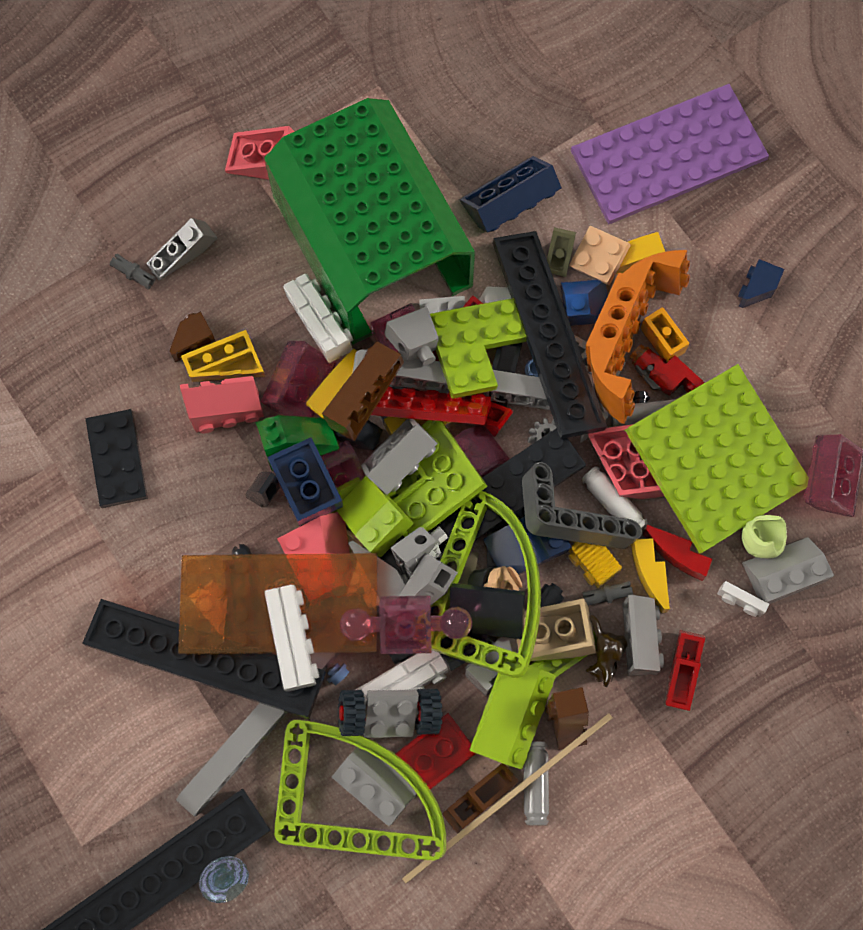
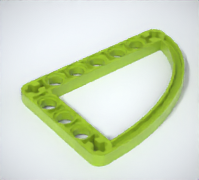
M481 491L462 505L440 561L444 564L449 562L457 563L455 571L458 573L452 583L458 584L487 508L500 515L508 523L520 544L527 573V613L518 653L441 628L450 605V586L445 595L441 596L418 616L412 635L415 642L421 647L513 678H519L527 672L539 626L541 587L537 559L531 541L513 511L493 495ZM479 497L481 500V504L477 503L474 508V505L471 501L477 500V498ZM466 518L474 519V525L469 529L462 528V522ZM457 540H464L466 542L465 548L461 551H455L453 548ZM436 606L440 610L439 615L433 619L429 618L427 615L428 610ZM424 621H427L428 623L433 624L434 627H432L431 625L427 626V625L424 623ZM427 629L430 636L429 638L425 637L422 641L419 634L425 633ZM447 636L452 637L453 645L448 649H443L441 647L442 639ZM468 644L476 646V652L472 656H465L463 654V649ZM492 651L499 654L498 661L495 664H488L486 662L487 654ZM506 659L511 663H515L518 660L521 668H516L513 671L510 665L504 663V660Z
M303 720L289 722L285 731L274 830L275 838L279 843L431 861L438 860L444 856L446 852V830L439 805L429 787L405 761L392 751L375 741L364 738V736H341L339 727ZM298 724L303 729V734L298 735V742H303L302 746L291 745V741L296 742L297 734L293 733V728H297ZM310 733L350 743L371 753L396 770L410 784L423 803L430 820L433 836L301 822ZM294 749H298L301 753V760L296 764L292 763L289 759L290 752ZM291 774L296 775L299 780L297 787L294 789L289 788L287 785V778ZM289 799L293 800L296 804V809L292 814H287L284 810V803ZM288 825V830L299 831V836H288L286 840V836L282 834V829H286ZM308 828H314L317 832V838L312 843L308 842L305 838V832ZM334 830L341 834L342 839L338 845H333L329 841V835ZM357 833H362L366 838V843L362 848L356 847L353 843V838ZM383 835L387 836L391 842L389 849L386 851L381 850L378 846V839ZM407 838L415 842L416 847L412 853H406L402 848L403 841ZM420 839L424 840L422 845H432L433 841H435L436 846L440 847V851L435 852L433 856L432 851L422 850V855H419L421 850Z

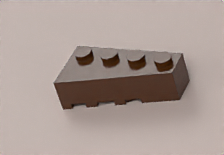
M376 341L373 347L368 348L363 360L322 412L324 419L331 429L355 441L403 365L404 361L400 353Z

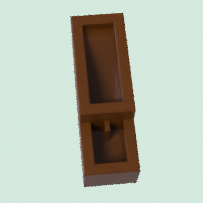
M501 763L447 808L442 815L458 834L516 785L519 780L505 764Z

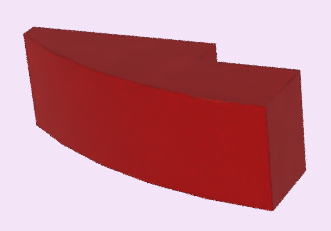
M650 525L646 526L643 536L646 539L653 538L654 549L665 560L698 580L703 581L706 578L712 558L690 551L692 545L690 540Z
M679 630L669 679L666 706L690 711L701 666L700 660L705 643L704 635Z

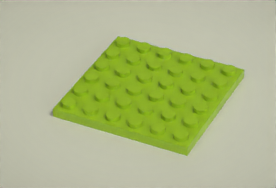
M739 364L625 429V432L699 553L708 550L746 526L747 522L767 513L812 484Z

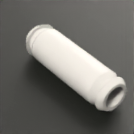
M595 466L583 476V484H587V489L612 516L632 519L641 526V529L648 524L647 518L643 519L642 513L627 497L619 496L611 479L604 472H600L599 467Z

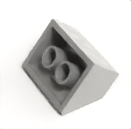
M407 418L361 467L366 476L388 495L390 492H395L401 486V480L407 474L412 475L418 469V463L424 457L428 458L436 450L435 446L438 443L415 419Z
M808 537L786 545L784 551L776 558L765 559L755 557L742 563L757 597L769 604L827 582L834 576L824 553Z
M628 595L622 604L624 632L628 643L626 649L628 676L657 675L660 672V668L664 666L663 654L659 653L658 644L662 642L661 630L657 629L656 620L660 618L659 606L655 605L654 598Z
M359 747L346 758L332 776L336 782L388 826L393 825L417 795L410 784L396 770Z

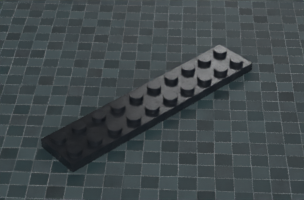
M532 231L494 238L492 244L511 298L515 302L526 334V341L560 439L604 431L607 424L537 232Z
M556 428L482 477L487 485L482 491L502 501L516 514L524 508L522 477L535 463L543 462L551 468L554 488L585 468L586 464L568 438L560 439ZM479 497L477 498V500L471 501L474 505V508L477 503L481 504V500ZM461 507L428 531L431 534L436 528L440 527L446 533L448 538L439 545L442 555ZM487 508L475 540L505 520ZM466 518L462 522V528L469 529L474 525V519ZM402 535L393 545H395L405 537ZM457 540L453 546L454 550H462L465 548L466 542L464 540ZM391 547L382 557L377 556L399 571L401 575L403 574L399 570Z
M104 599L100 600L82 642L87 647L306 719L310 718L326 674L325 670L318 668L319 678L315 679L316 685L285 691L277 655Z
M241 789L42 930H132L200 882L205 870L212 865L210 863L222 858H234L269 833L271 829L246 791ZM221 861L218 864H216L211 870L207 871L205 877H207L214 868L216 869L217 867H221L227 861Z

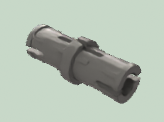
M115 254L116 259L114 257L111 259L110 266L125 274L128 280L133 279L146 289H150L153 286L156 277L142 270L137 263H131L119 254Z
M630 581L612 586L606 584L603 585V588L582 592L588 607L603 602L609 604L612 603V600L633 595Z

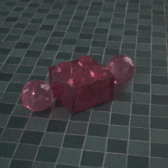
M381 596L379 604L380 617H370L364 610L355 608L346 611L340 620V630L349 640L359 641L367 637L370 632H380L381 654L431 653L432 631H443L451 639H461L468 635L472 628L470 614L461 607L449 608L442 616H431V596Z

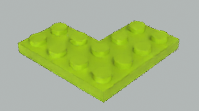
M513 298L431 313L430 316L438 335L436 352L451 398L497 390L498 384L486 349L526 342V334Z
M428 420L421 425L438 443L435 446L436 450L430 457H424L418 463L419 467L417 470L422 478L393 499L401 510L414 522L403 534L404 537L419 527H423L427 532L487 487L443 421Z

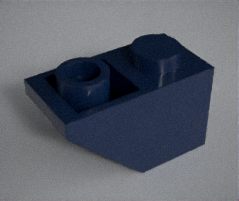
M760 259L756 266L751 265L746 275V278L750 280L747 286H742L738 295L741 298L739 307L744 308L771 298L778 287L784 269Z

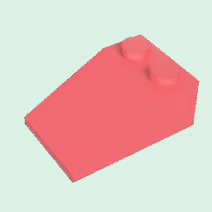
M290 126L234 133L225 172L269 180L264 157L282 137L294 132Z

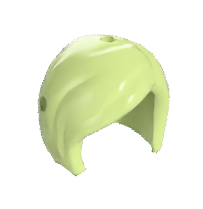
M757 516L743 527L742 542L747 552L752 556L770 559L778 557L784 551L787 540V527L785 520L780 516Z

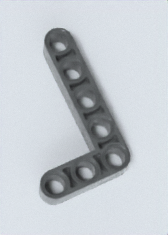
M535 463L522 477L525 524L528 531L534 535L618 549L628 548L642 535L641 526L632 519L555 507L552 470L546 463Z

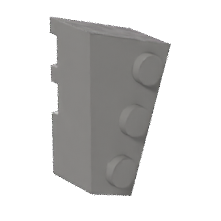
M500 637L496 642L491 641L494 646L518 653L517 640L514 638ZM494 651L486 656L488 664H495L499 659V654ZM469 663L465 667V676L486 697L493 688L498 672Z

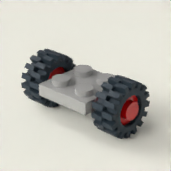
M438 689L367 690L366 705H364L365 697L362 690H341L338 699V725H340L339 731L341 736H364V738L413 737L414 725L417 734H439V731H441L443 712H441L442 703Z

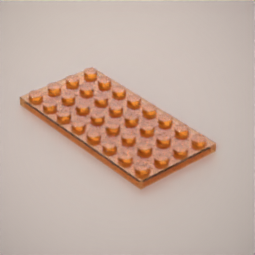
M377 553L182 555L178 653H277L264 591L288 585H294L297 591L301 590L304 605H300L301 614H306L309 629H305L307 639L311 638L314 653L377 652Z

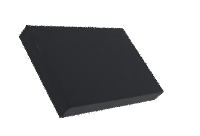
M452 583L450 586V631L522 639L525 591Z

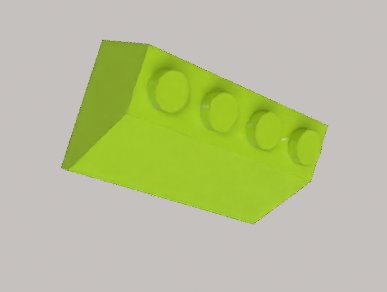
M504 660V663L510 665L513 671L516 668H521L518 660L515 663ZM531 665L528 666L525 675L519 678L498 673L470 751L500 763L522 769L556 675Z

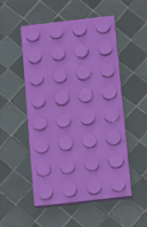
M730 84L571 147V152L608 225L766 161L769 157Z

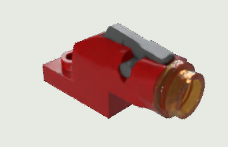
M641 344L629 356L637 372L652 390L660 389L670 396L681 385L684 386L685 391L688 393L705 383L676 355L665 363L666 360L654 353L648 346L644 347Z

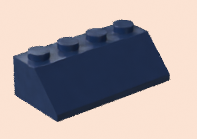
M532 156L459 200L478 228L488 233L497 230L506 221L516 219L521 212L534 208L541 200L551 198L562 187L553 165Z

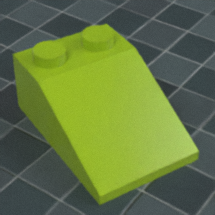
M367 476L342 500L343 507L337 510L358 540L369 552L379 557H382L414 524L401 508Z

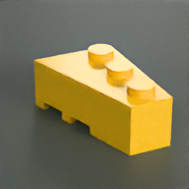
M246 330L181 356L192 382L249 376L254 378L265 377Z

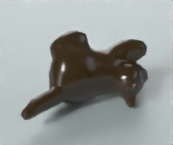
M591 615L590 620L597 638V662L593 666H589L586 672L590 673L597 682L603 681V685L608 687L618 668L616 661H620L627 649L628 643L623 635L617 636L613 633L603 632L598 619Z

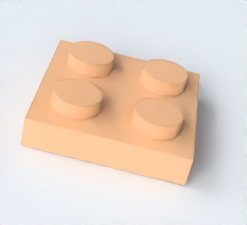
M589 226L569 266L610 286L631 245L622 239Z

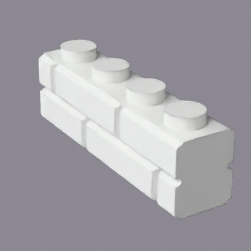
M303 274L297 277L295 281L292 280L284 284L283 288L288 300L326 360L331 363L340 356L348 354L352 350L350 342L353 341V338L347 328L343 330L340 326L342 321L336 311L332 313L329 309L332 306L327 296L320 295L321 288L316 279L311 280L307 274Z
M288 585L264 591L284 690L292 691L316 685L315 679L319 678L316 663H311L310 654L314 653L311 638L307 639L305 629H309L306 614H301L300 605H304L301 590L297 591L294 585Z
M426 648L356 690H362L365 697L364 705H366L367 690L425 689L424 686L431 682L436 685L446 679L445 674L448 673L449 669L438 652Z

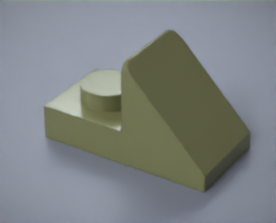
M554 227L547 256V262L552 274L566 277L576 232Z

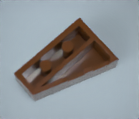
M583 687L553 693L547 702L548 704H546L547 721H552L558 750L565 749L587 731V728L584 729L583 726L588 725L589 711ZM587 739L579 746L587 745Z

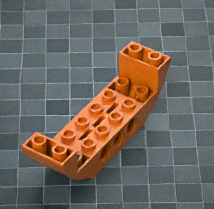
M687 250L657 253L635 263L624 273H618L585 345L588 372H592L596 396L606 411L622 424H625L627 417H631L634 412L635 403L632 400L635 391L632 390L631 379L616 376V373L622 370L625 361L624 355L626 352L629 353L632 347V337L639 332L640 319L647 313L649 298L653 299L656 290L680 296L683 287L686 288L688 286L690 275L687 272L690 261L687 260Z

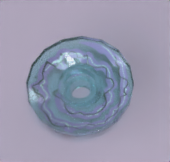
M232 856L220 857L212 861L200 876L199 887L202 895L208 901L214 903H224L236 898L243 892L248 883L249 873L247 867L239 858Z

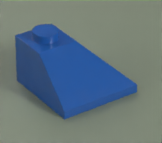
M598 280L561 282L562 302L570 325L595 324L608 297L606 284Z

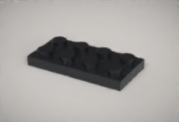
M132 409L85 418L99 506L106 508L148 499Z

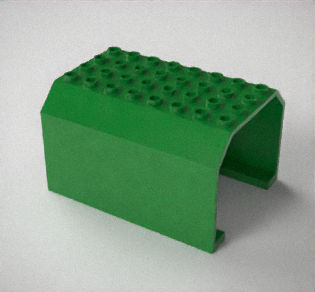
M366 98L282 137L264 157L273 198L324 294L330 301L334 312L338 313L343 329L347 328L353 338V341H351L352 345L372 336V331L358 305L370 294L435 263L452 296L473 287L475 251L389 100Z

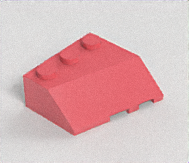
M253 376L225 379L219 385L206 381L201 382L199 387L189 388L188 384H180L188 417L196 433H209L214 428L222 426L223 428H231L239 422L246 421L247 423H252L264 417L259 392Z
M633 424L609 427L604 431L587 434L620 497L636 499L664 497V494L625 432V429Z
M338 512L320 516L277 538L312 606L349 588L353 577V567L346 524Z

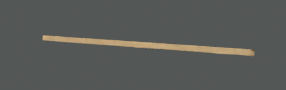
M608 713L515 789L505 795L500 801L446 843V851L613 719V717ZM424 860L402 878L405 884L435 860Z

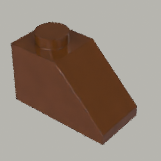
M201 311L191 313L184 320L180 321L170 348V353L175 363L182 359V355L216 342Z

